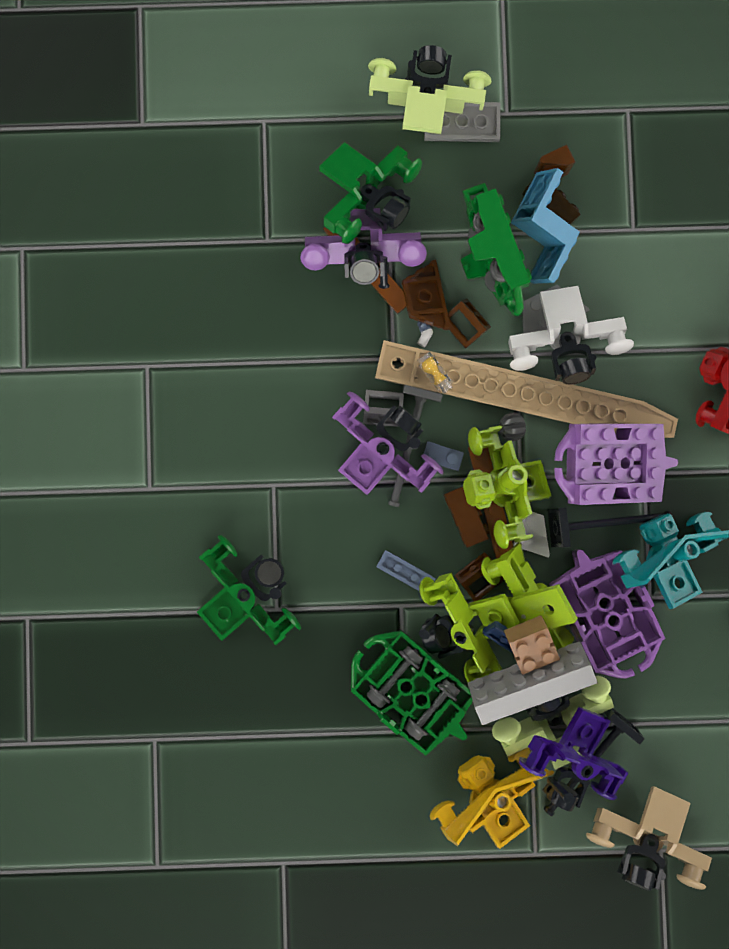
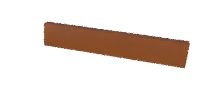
M323 228V231L328 236H339L336 233L333 234L327 228ZM355 238V248H356V245H357L358 243H360V241H359L357 238ZM379 269V276L371 285L398 315L407 307L404 292L389 274V288H379Z

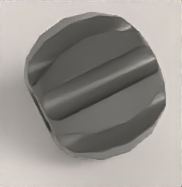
M509 413L500 419L499 426H502L500 434L503 439L517 441L525 435L526 424L521 415Z

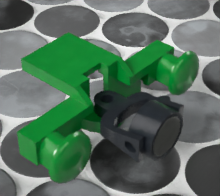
M344 142L319 166L320 172L349 192L324 216L323 226L333 234L336 233L342 237V243L349 244L356 238L362 227V221L359 218L353 222L349 220L351 211L356 207L364 209L365 214L384 231L388 229V226L396 229L409 213L411 198L406 196L402 189L395 190L391 186H385L378 190L377 186L388 175L392 177L395 173L403 177V183H411L421 170L422 160L418 158L412 162L407 158L408 152L397 145L376 165ZM365 174L366 184L359 191L360 182L357 180ZM389 196L393 197L386 204L381 215L373 211L382 199Z

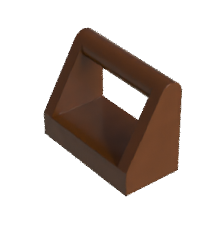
M562 146L543 155L537 164L534 174L558 168L563 172L561 178L568 175L575 163L568 146Z
M468 299L462 300L448 313L451 326L449 330L465 349L491 328L490 324ZM459 310L478 331L469 341L450 320Z
M485 552L454 575L473 601L480 600L504 581L503 576H501L497 585L488 583L475 594L468 587L483 576L481 564L486 557H489Z

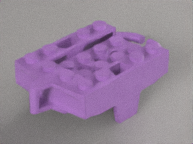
M569 424V430L558 444L554 461H563V453L567 449L566 479L564 478L562 468H554V473L558 485L567 496L568 503L662 502L665 471L668 468L677 466L678 460L666 456L663 424Z
M575 549L572 551L575 567L550 582L549 586L559 584L576 616L583 618L586 627L584 625L580 626L578 620L575 623L569 624L576 641L581 642L593 672L615 678L626 679L635 675L632 668L620 670L616 664L641 651L645 652L646 657L637 666L641 672L646 670L653 663L662 641L666 639L651 609L654 607V603L646 587L641 585L626 589L621 575L625 573L620 563L612 564L613 559L622 553L621 550L589 559L583 550ZM594 586L597 588L599 593H595L593 589ZM632 590L640 605L631 604L628 595ZM605 597L607 605L601 608L599 602ZM611 615L616 617V622L613 625L608 623ZM615 631L619 632L620 637H617Z

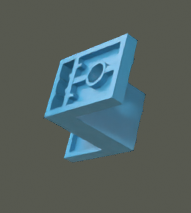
M558 168L536 172L511 221L513 225L544 246L531 272L532 279L530 281L533 284L554 283L558 279L560 270L568 260V254L576 244L580 233L546 207L552 200L554 190L561 182L560 178L563 172Z

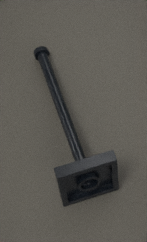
M566 507L547 509L551 547H571L569 530L645 523L655 517L667 513L672 515L670 510H667L664 513L568 523Z
M612 708L604 713L608 720L614 724L615 728L592 755L601 757L620 733H626L639 745L645 738L634 724ZM571 778L567 785L574 789L579 780ZM551 802L543 809L547 814L553 816L558 806Z

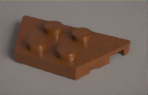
M432 260L430 264L420 268L415 274L409 275L402 281L408 316L410 319L443 330H449L451 326L437 261Z

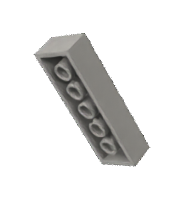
M581 642L571 643L568 646L557 649L560 660L524 675L521 674L518 664H515L509 668L468 682L474 708L482 725L597 684L592 666Z

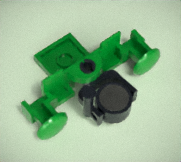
M218 535L217 537L220 542L212 549L209 548L199 557L224 586L218 594L197 611L206 624L223 641L246 619L251 617L258 627L265 631L273 640L275 646L287 636L286 633L294 626L300 630L301 625L298 619L286 608H281L284 615L276 622L260 604L253 608L256 600L255 596L262 601H268L270 598H280V589L287 584L286 581L281 583L285 574L282 564L272 558L262 560L264 556L261 554L241 572V577L245 584H235L238 579L222 560L231 553L237 557V551L227 538ZM257 563L255 578L258 583L268 588L278 585L277 588H272L269 594L259 590L249 576V570ZM243 591L247 592V598H242L241 593Z

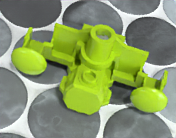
M502 426L489 427L483 431L472 427L468 434V444L473 454L480 456L482 449L488 447L494 469L490 474L482 472L480 469L469 472L463 484L466 500L469 505L476 506L478 509L489 508L492 501L500 507H505L509 524H504L502 520H498L494 525L493 532L498 546L502 549H507L509 541L514 540L517 543L527 541L533 537L532 534L526 535L523 520L533 514L529 502L550 498L551 492L541 460L520 464L516 457L512 440L501 445L498 431L502 429ZM527 478L532 483L531 487L527 486Z

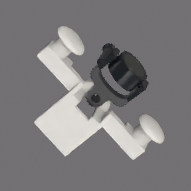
M578 286L540 292L539 296L548 330L509 336L508 341L510 353L514 357L510 367L516 371H523L534 367L538 363V357L530 355V352L536 351L538 347L550 344L554 349L551 354L555 379L560 381L562 377L563 383L568 385L584 382L591 375H594L596 371L595 361L597 356L591 353L589 345L579 344L581 337L582 340L597 337L600 340L607 339L609 345L605 348V351L611 355L625 353L634 346L633 340L625 338L627 327L624 317L587 322ZM574 322L572 332L559 334L560 324ZM574 353L586 356V358L567 360L560 366L557 360L563 355Z

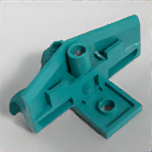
M701 512L692 516L686 522V526H694L697 534H688L678 539L677 534L679 530L672 515L667 513L639 526L644 541L652 546L644 563L641 564L637 556L639 551L634 549L618 554L613 559L612 564L620 563L625 573L621 575L626 589L646 585L654 578L668 608L674 609L703 593L687 560L697 558L700 553H704L719 545L718 542L728 539L729 530L721 531L719 528H716L710 517L712 515L711 512ZM676 578L680 581L679 588L675 585Z

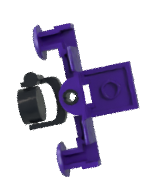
M582 707L577 708L559 743L534 735L528 745L532 750L528 758L519 757V764L529 773L539 777L546 775L544 769L549 760L556 762L559 759L571 762L569 767H560L553 776L548 777V783L543 788L546 797L553 804L570 812L573 811L575 806L580 808L585 792L590 784L589 779L594 778L598 773L602 778L599 783L592 781L591 787L596 793L608 800L617 799L616 792L628 775V772L621 765L592 755L611 721L605 716ZM574 745L580 747L578 750L580 754L573 749ZM563 778H574L579 780L580 784L574 790L561 782Z

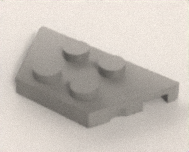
M555 285L545 291L561 289V287ZM540 293L523 301V334L548 330L539 296ZM583 304L585 313L589 312V308Z

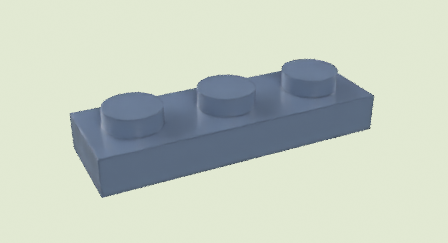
M386 550L376 566L418 591L423 578L430 577L433 581L436 579Z

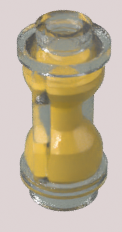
M428 352L417 360L420 364L419 367L425 372L437 389V392L442 391L444 394L453 388L451 384L454 381L447 375L435 358L436 356Z

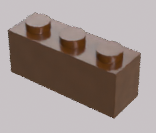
M463 487L443 495L466 548L489 539L487 534H490L486 523L482 524L480 519L482 513L476 506L473 507L467 503Z

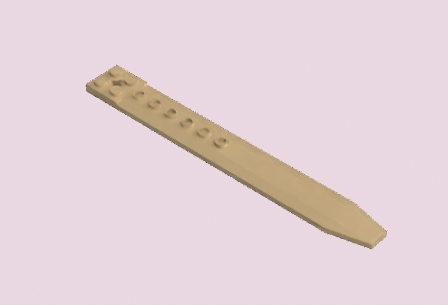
M385 340L383 341L375 379L408 385L570 424H663L664 438H674L678 422L677 418L641 400L577 385H568L560 381ZM428 358L435 361L437 371L440 375L446 377L438 385L432 372L427 371L423 366L424 361ZM397 359H401L400 362L403 363V367H399V369H396L395 365L392 364Z

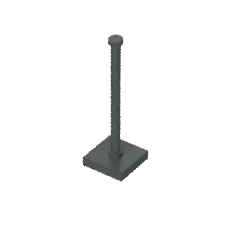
M404 385L402 392L415 396L416 404L413 416L418 421L424 402L427 399L441 402L443 395ZM408 434L406 443H408L413 436ZM411 447L403 451L402 458L409 462ZM397 474L391 500L388 501L389 505L395 507L400 505L398 501L404 478Z

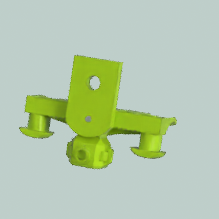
M517 542L512 549L501 555L498 559L490 560L489 557H486L482 561V573L491 585H497L501 576L506 580L505 583H507L509 590H511L514 596L507 597L520 623L542 616L556 650L573 643L574 636L564 625L576 622L578 618L559 584L547 587L543 583L536 584L534 582L536 576L528 561L525 562L521 542ZM548 605L552 606L554 611H550Z

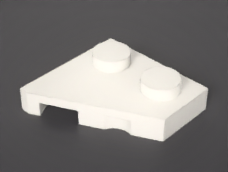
M532 512L533 514L523 520L526 535L532 534L533 537L521 542L522 549L549 557L544 515Z

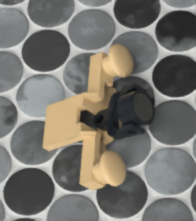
M653 786L651 787L640 824L604 808L597 809L592 833H586V837L590 841L603 847L612 848L615 844L610 842L609 838L612 830L632 837L635 845H628L617 870V873L623 874L622 879L648 891L652 889L659 890L661 880H665L666 875L663 872L665 860L657 854V851L665 845L667 846V854L685 863L682 875L677 874V879L695 889L703 890L706 888L700 881L703 871L709 870L712 858L678 843L690 802ZM653 829L665 833V836L653 834ZM639 853L650 858L657 866L656 871L652 868L643 869L630 864L631 854Z

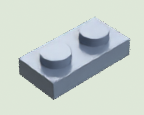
M428 441L423 453L434 459L440 466L459 471L464 455L463 452Z

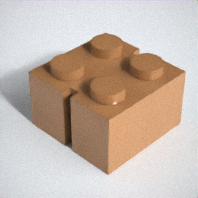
M542 616L504 630L522 675L560 660Z

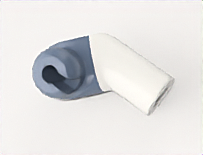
M418 321L417 325L421 332V337L417 344L425 348L433 334L431 325Z

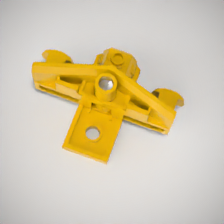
M529 747L508 756V761L513 762L516 760L520 768L515 773L501 780L494 779L495 765L490 757L479 755L472 757L459 767L457 779L463 789L472 790L469 798L470 805L463 811H460V813H457L456 816L451 808L455 805V802L450 800L443 801L430 812V820L438 818L442 824L440 827L442 832L456 846L460 844L468 831L473 833L481 826H484L496 847L501 849L530 827L514 799L518 796H523L536 785L533 781L554 774V771H549L545 768L546 775L539 777L525 770L519 764V757L527 759L530 754ZM502 815H506L508 818L505 825H500L499 823Z

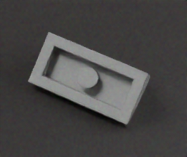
M366 390L365 402L369 405V398L399 400V406L403 407L404 393ZM369 407V412L364 409L363 424L377 425L390 409ZM390 416L384 422V426L399 427Z

